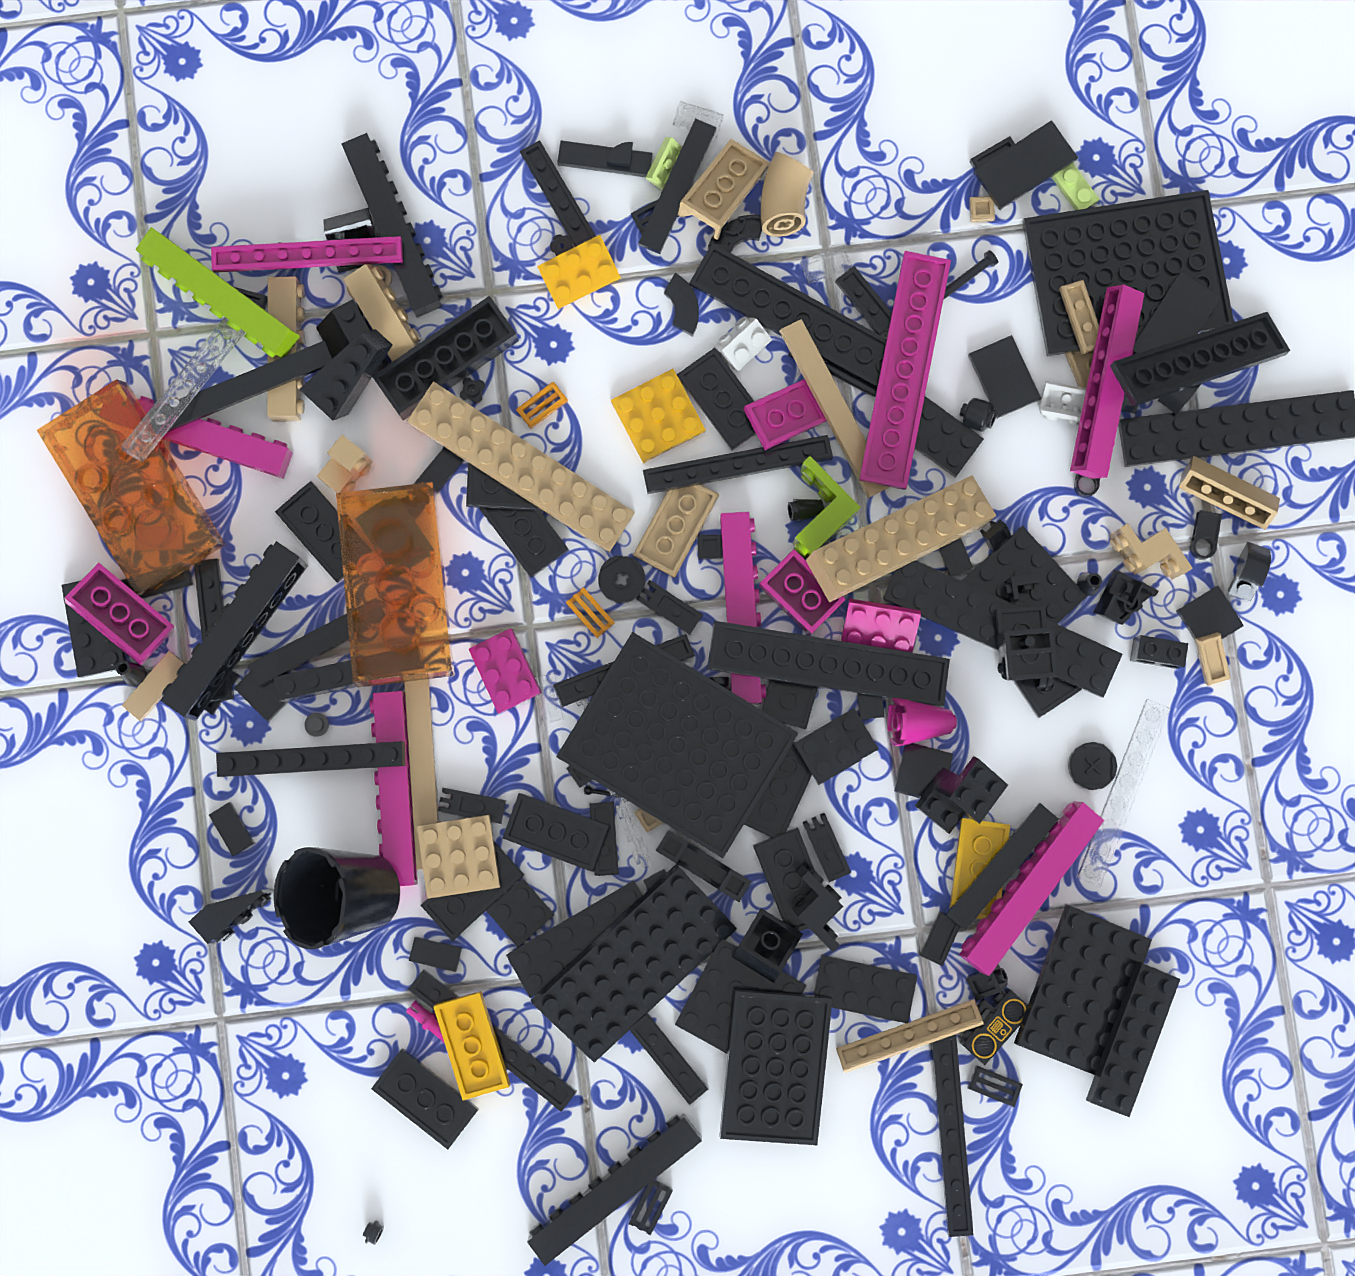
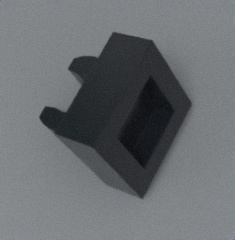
M1001 520L998 522L990 521L991 528L987 531L980 530L988 548L993 552H996L1012 537L1007 525Z

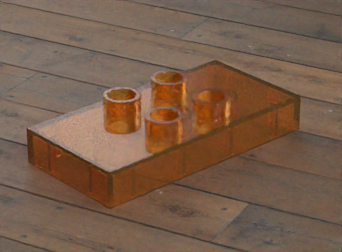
M118 379L114 380L36 430L137 595H146L150 591L155 590L226 545L161 437L154 433L148 416L127 382Z
M433 482L336 493L353 683L359 688L455 676L437 496Z

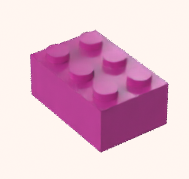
M794 549L759 584V587L809 636L846 600L842 596L829 602L806 560Z

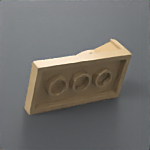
M730 139L681 200L678 216L693 215L713 228L714 238L718 240L721 228L766 172L770 162Z

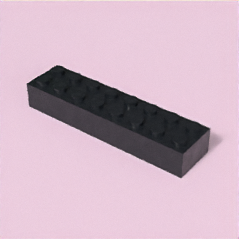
M276 541L274 545L270 544L263 553V560L259 565H254L250 570V578L245 584H241L234 594L236 597L231 604L228 603L223 607L218 622L216 624L213 623L207 629L205 634L207 637L202 644L198 643L191 652V659L187 664H182L178 669L175 681L169 683L162 692L163 697L160 701L183 717L195 722L226 681V678L234 670L307 569L308 565L301 557Z

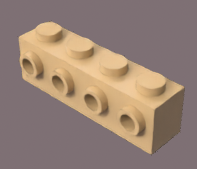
M365 264L343 278L372 329H376L393 344L387 353L393 362L417 346L421 338L418 332L411 328L407 322L409 318L404 309L399 308L395 302L396 295L390 287H386L383 282L384 275L381 270L373 264Z
M1195 456L1192 457L1181 474L1180 489L1264 530L1267 529L1278 513L1279 497Z

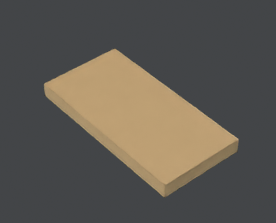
M701 484L667 491L633 556L675 578L715 505L719 494Z

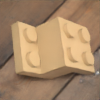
M1129 523L1108 535L1111 539L1110 544L1116 552H1120L1124 558V566L1129 572H1133L1134 575L1149 568L1158 561L1161 563L1160 569L1163 574L1170 577L1171 580L1193 569L1166 528L1142 543Z

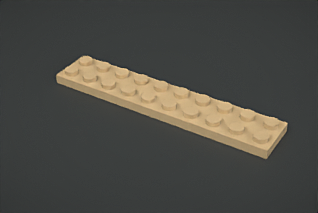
M434 381L407 420V423L608 553L635 513Z

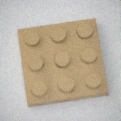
M490 814L417 826L427 899L501 887Z

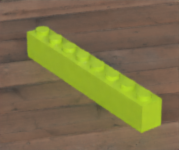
M151 227L135 250L142 255L140 260L152 268L154 265L159 267L160 269L157 272L168 280L171 277L175 279V286L185 293L188 290L194 294L191 298L204 306L205 303L210 305L209 311L220 319L223 316L228 319L226 324L237 332L242 329L246 332L244 337L253 344L261 343L263 345L261 350L272 358L275 355L281 358L287 356L300 336L154 228Z

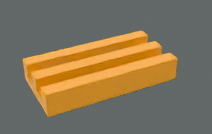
M553 381L519 406L516 411L528 427L532 429L568 402V399ZM554 389V394L527 414L524 413L526 409ZM556 398H561L553 405H551L549 408H547L545 411H543L541 414H539L537 417H535L533 420H530L532 416H534L536 413H538L540 410H542Z
M584 587L573 595L570 600L566 601L570 609L597 639L615 624ZM584 595L608 622L606 625L580 598ZM577 601L601 628L598 632L575 607L574 602Z

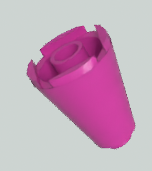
M893 698L894 705H889L887 730L892 731L893 738L889 739L893 746H903L951 734L957 726L956 715H953L949 709L903 698Z

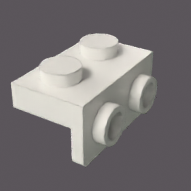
M742 317L735 323V327L729 333L723 334L718 339V343L714 348L723 354L734 370L739 371L772 339L756 318Z
M1045 381L1039 404L1040 414L1049 420L1061 418L1066 419L1068 423L1079 425L1086 388Z

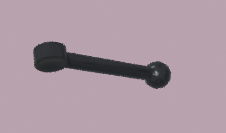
M591 786L584 788L586 795L593 793L622 798L611 791L593 789Z

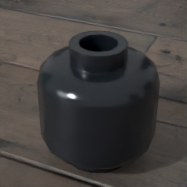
M972 398L968 404L964 403L962 405L960 416L963 417L964 426L984 432L987 428H992L997 411L994 410V405L991 402Z

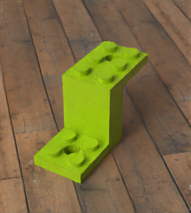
M811 456L802 464L800 470L802 473L801 478L807 485L811 486L813 484L819 490L817 493L819 497L826 503L830 502V504L795 537L793 541L794 550L803 558H808L814 550L825 546L857 515L861 508Z

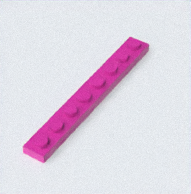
M401 236L211 247V264L214 273L403 262Z

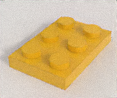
M601 235L537 266L558 310L621 279Z

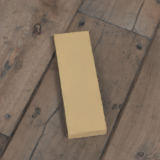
M1084 280L1061 286L1059 290L1081 354L1093 352L1099 324Z
M168 651L144 681L122 704V707L136 719L143 721L163 697L162 692L169 683L175 681L177 678L176 673L184 662L173 652Z

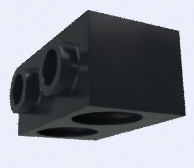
M1139 635L1133 638L1130 661L1171 669L1184 668L1189 643Z

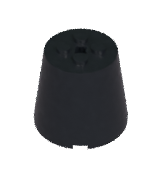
M319 847L300 848L295 850L288 860H284L277 873L273 893L275 914L277 918H281L285 927L283 932L292 943L304 949L323 948L388 924L396 914L400 902L399 879L393 866L379 855Z

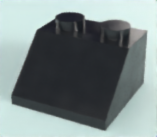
M369 207L323 219L324 233L327 240L378 238ZM346 265L336 267L338 273H342L345 271L360 268L363 265Z

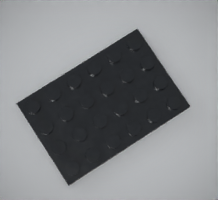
M1066 904L1014 1044L1095 1075L1137 961L1144 963L1152 939Z
M734 989L719 1131L720 1139L818 1146L832 997Z

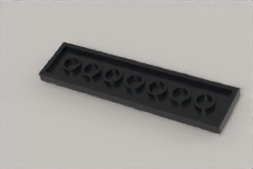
M1264 312L1116 360L1110 367L1132 407L1280 358L1287 355L1291 350L1269 313Z

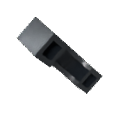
M670 830L666 832L655 850L737 902H740L752 882Z

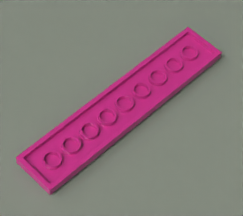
M904 251L859 481L902 490L907 489L951 264L949 259Z

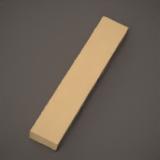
M975 999L837 1047L836 1051L844 1073L983 1025L984 1023Z

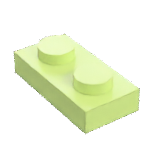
M665 137L646 176V179L659 190H663L682 149V146L672 137Z
M1074 163L1052 177L1074 210L1091 208L1100 200Z

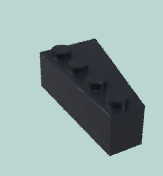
M376 329L362 333L299 390L332 421L349 415L393 344Z

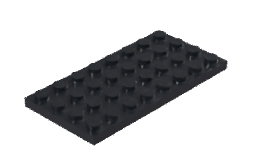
M676 864L531 999V1002L595 1063L630 1030L631 1026L654 1008L702 963L723 939L726 940L737 928Z

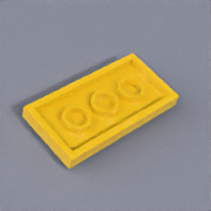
M961 818L949 909L1009 839V824L982 821L979 824L972 819ZM1003 886L976 919H983L992 911V904L1002 897Z
M482 991L435 1004L433 1006L462 1100L509 1088L511 1083Z

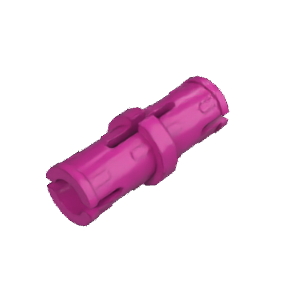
M415 1000L411 1004L412 1007H409L406 1013L422 1024L421 1028L424 1030L428 1029L444 1043L436 1014L434 1012L430 1013Z

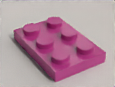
M805 379L752 402L743 408L764 450L827 421Z
M849 598L841 641L912 653L921 610Z
M509 628L468 649L498 714L542 694L513 628Z

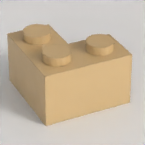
M341 435L327 452L331 459L318 473L317 477L343 498L346 494L349 495L356 487V481L360 476L364 477L370 471V464L373 461L363 450L344 435Z

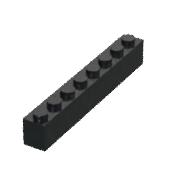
M365 133L341 143L381 237L401 236L403 262L393 263V266L416 318L441 308L440 299L443 298L439 286H433L431 278L434 277L430 265H424L422 257L425 254L421 244H415L413 236H416L411 222L406 224L403 216L407 215L402 201L397 203L394 195L398 194L393 180L390 182L387 180L386 174L389 173L385 161H379L377 154L380 153L376 140H370L368 134Z
M684 1113L680 1117L677 1114L671 1117L665 1123L667 1125L666 1128L661 1132L658 1129L652 1132L646 1138L648 1141L642 1147L636 1145L627 1153V1159L622 1163L619 1160L613 1163L607 1169L608 1174L603 1178H600V1176L594 1178L588 1184V1190L583 1194L580 1191L574 1194L568 1200L569 1205L564 1209L558 1207L548 1216L550 1218L549 1221L544 1225L540 1222L529 1231L530 1236L527 1243L544 1266L702 1142V1136Z

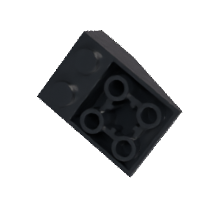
M273 888L260 890L208 904L188 923L207 944L213 942L220 943L222 940L225 942L235 933L233 929L236 926L245 924L253 917L251 913L258 907H264L272 899L270 895L274 890Z

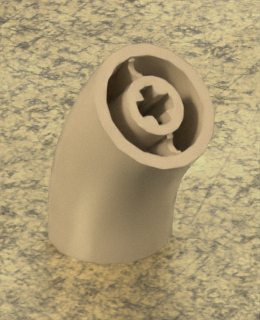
M780 152L774 153L769 164L761 196L762 231L774 237L796 233L805 225V198L809 183L814 174L804 164Z

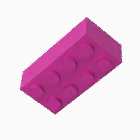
M99 562L65 596V603L140 666L174 631L172 623Z

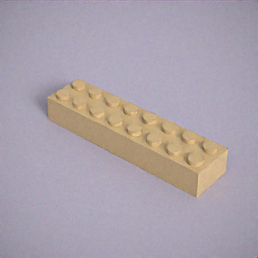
M971 475L814 550L806 559V562L828 601L832 602L986 526L996 517V514L975 478Z

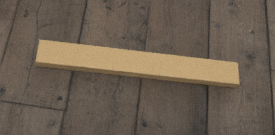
M802 319L782 328L779 332L859 481L866 440ZM859 481L867 498L889 488Z
M428 675L404 677L416 870L423 869L417 826L439 822L430 681Z

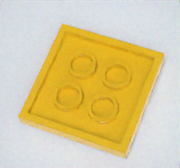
M674 368L610 400L642 463L706 432Z

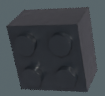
M761 908L732 958L774 983L781 974L803 933Z

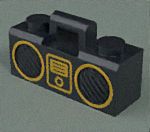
M1009 988L995 994L992 999L994 1001L992 1005L983 998L977 1005L980 1015L987 1009L990 1011L983 1019L984 1024L963 1031L960 1035L962 1039L959 1043L983 1065L990 1061L1021 1025L1028 1004Z

